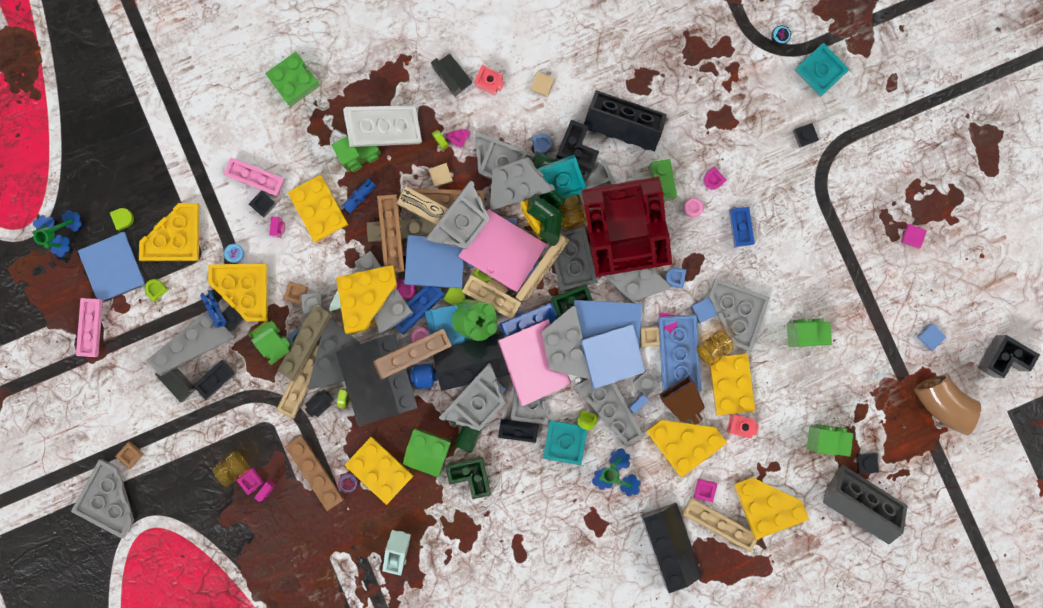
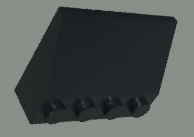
M395 334L336 352L358 427L418 408L406 368L381 379L373 361L400 349Z

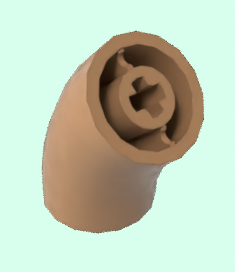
M939 375L927 379L914 388L915 393L925 408L941 423L967 436L973 432L981 414V403L962 392L952 381L950 375Z

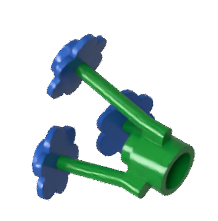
M71 210L62 215L64 222L56 226L54 225V218H46L44 215L33 221V226L36 228L32 232L35 242L44 245L45 248L52 247L51 253L56 254L58 257H63L65 252L70 250L68 246L70 240L61 235H57L55 238L54 232L65 226L76 232L82 226L79 214L73 213Z
M623 448L612 451L609 460L610 468H602L600 471H595V477L592 479L593 485L598 486L600 490L611 488L613 483L620 484V490L626 493L628 497L632 496V494H639L641 481L637 480L634 474H630L628 478L619 479L620 473L618 470L626 469L630 466V455Z

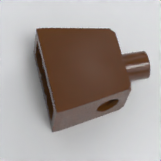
M690 375L659 394L664 405L681 422L690 419L693 425H696L703 420L699 412L704 410L705 406Z

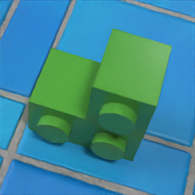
M348 136L331 145L341 164L348 172L358 171L362 168L363 164L366 162L372 163L381 155L377 146L350 147Z
M671 160L651 162L649 165L650 177H660L664 202L674 200L677 197Z
M824 318L812 319V322H810V319L793 320V324L787 325L788 347L832 345L830 322H824Z
M816 424V427H809L807 450L850 457L853 433L847 432V428L835 427L834 430L833 426Z

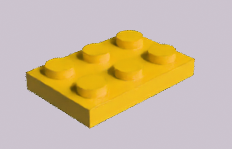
M322 175L287 192L314 243L349 225Z
M748 354L708 358L716 415L755 411Z
M370 437L344 465L386 505L414 476L373 437Z

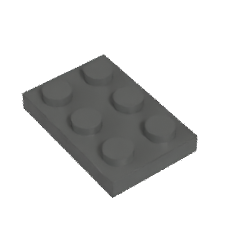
M585 227L560 232L561 235H565L570 240L554 262L560 292L586 284L598 283Z

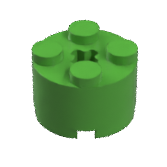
M466 299L456 306L458 308L456 312H453L452 325L454 330L461 336L475 341H482L497 331V315L492 305L473 299Z
M272 320L270 322L265 321L248 334L249 337H254L251 341L263 357L270 358L268 361L270 365L289 353V348L291 347V344L284 336H279L280 329Z

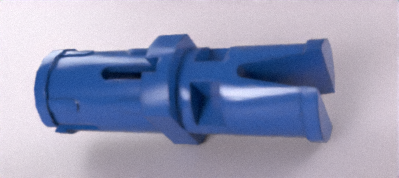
M367 178L357 190L353 191V194L342 206L351 213L361 201L364 202L366 200L365 197L377 186Z
M207 290L209 299L202 292L200 297L214 322V326L216 328L224 326L227 321L219 308L213 292Z

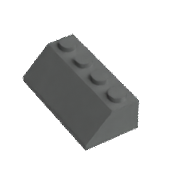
M842 464L825 490L823 503L885 543L891 544L904 533L908 506Z

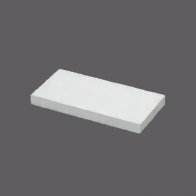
M416 106L345 107L343 109L350 147L422 143Z

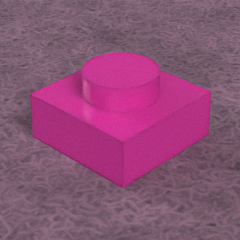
M271 216L269 235L273 238H281V235L285 232V222L280 217Z

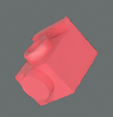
M485 65L481 66L474 81L475 87L494 96L497 91L501 92L505 83L502 74L487 68ZM491 77L494 79V81L488 82L487 78Z
M730 414L726 432L752 439V436H756L758 432V424H756L755 419ZM744 423L747 424V430L745 431L742 430V425Z

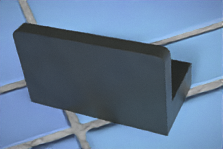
M451 54L446 55L440 61L435 58L431 62L434 71L454 96H457L472 84L471 79Z
M178 368L162 376L157 372L155 373L157 378L179 402L186 400L196 390Z

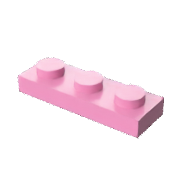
M232 157L224 172V175L276 197L279 196L285 182L284 178Z
M81 298L76 356L98 357L103 304L101 299Z

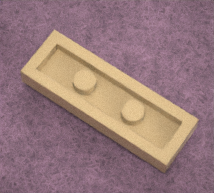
M472 275L462 290L463 293L472 298L492 305L494 310L510 319L515 316L521 305V302Z

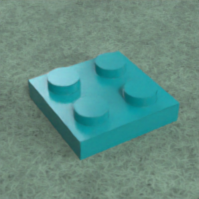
M824 43L795 69L800 77L820 97L850 70Z
M575 155L538 168L544 175L543 178L549 185L552 184L564 199L582 193V189H586Z
M549 420L543 459L581 465L587 430L579 425Z

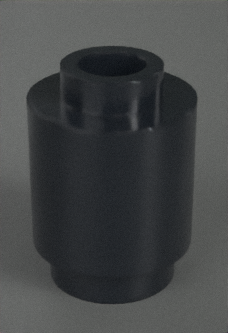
M325 389L321 392L318 391L305 403V411L311 417H319L332 405L334 399Z

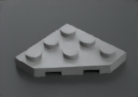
M715 278L708 298H710L727 337L732 346L752 352L770 297Z
M99 459L71 512L123 539L134 522L122 476L117 466Z

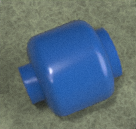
M416 364L413 366V369L409 370L410 384L414 385L416 389L432 388L434 381H438L436 370H433L431 364Z

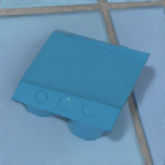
M457 305L425 311L430 335L444 329L451 345L470 341L469 338L461 336L453 328L452 315L453 312H456Z

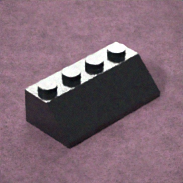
M595 90L584 125L589 126L588 130L591 132H598L609 138L619 139L626 144H633L644 150L655 152L663 132L667 114Z
M503 333L492 335L482 341L471 340L454 344L434 354L436 373L441 391L469 385L488 363L492 365L496 378L510 375L498 340L504 338Z
M677 503L640 515L662 580L669 594L687 588L703 577Z

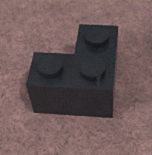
M571 119L556 154V159L561 160L575 155L579 169L591 173L599 151L582 145L589 126Z
M996 335L980 362L978 369L993 378H1005L1011 366L1018 371H1032L1040 354L1008 335Z

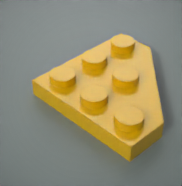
M178 203L167 217H164L147 236H144L139 241V261H199L200 204Z
M208 264V284L247 322L268 321V264Z
M393 265L336 277L345 334L366 331L372 319L386 303L388 296L397 287Z
M659 420L646 430L647 434L681 478L727 444L716 427Z
M753 477L733 484L755 540L810 520L801 500Z

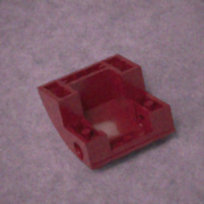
M659 176L582 189L596 277L672 265L670 235L666 223L663 189Z

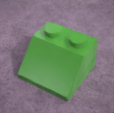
M415 428L407 446L403 465L439 478L452 441Z

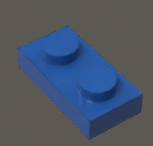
M749 207L730 209L729 215L734 248L754 245Z

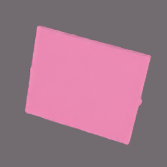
M488 209L489 221L469 247L463 249L458 257L513 291L518 292L530 271L534 269L535 263L547 244Z
M549 319L526 329L523 328L517 333L498 340L521 406L548 396V394L571 384L568 374L549 369L541 331L550 325Z

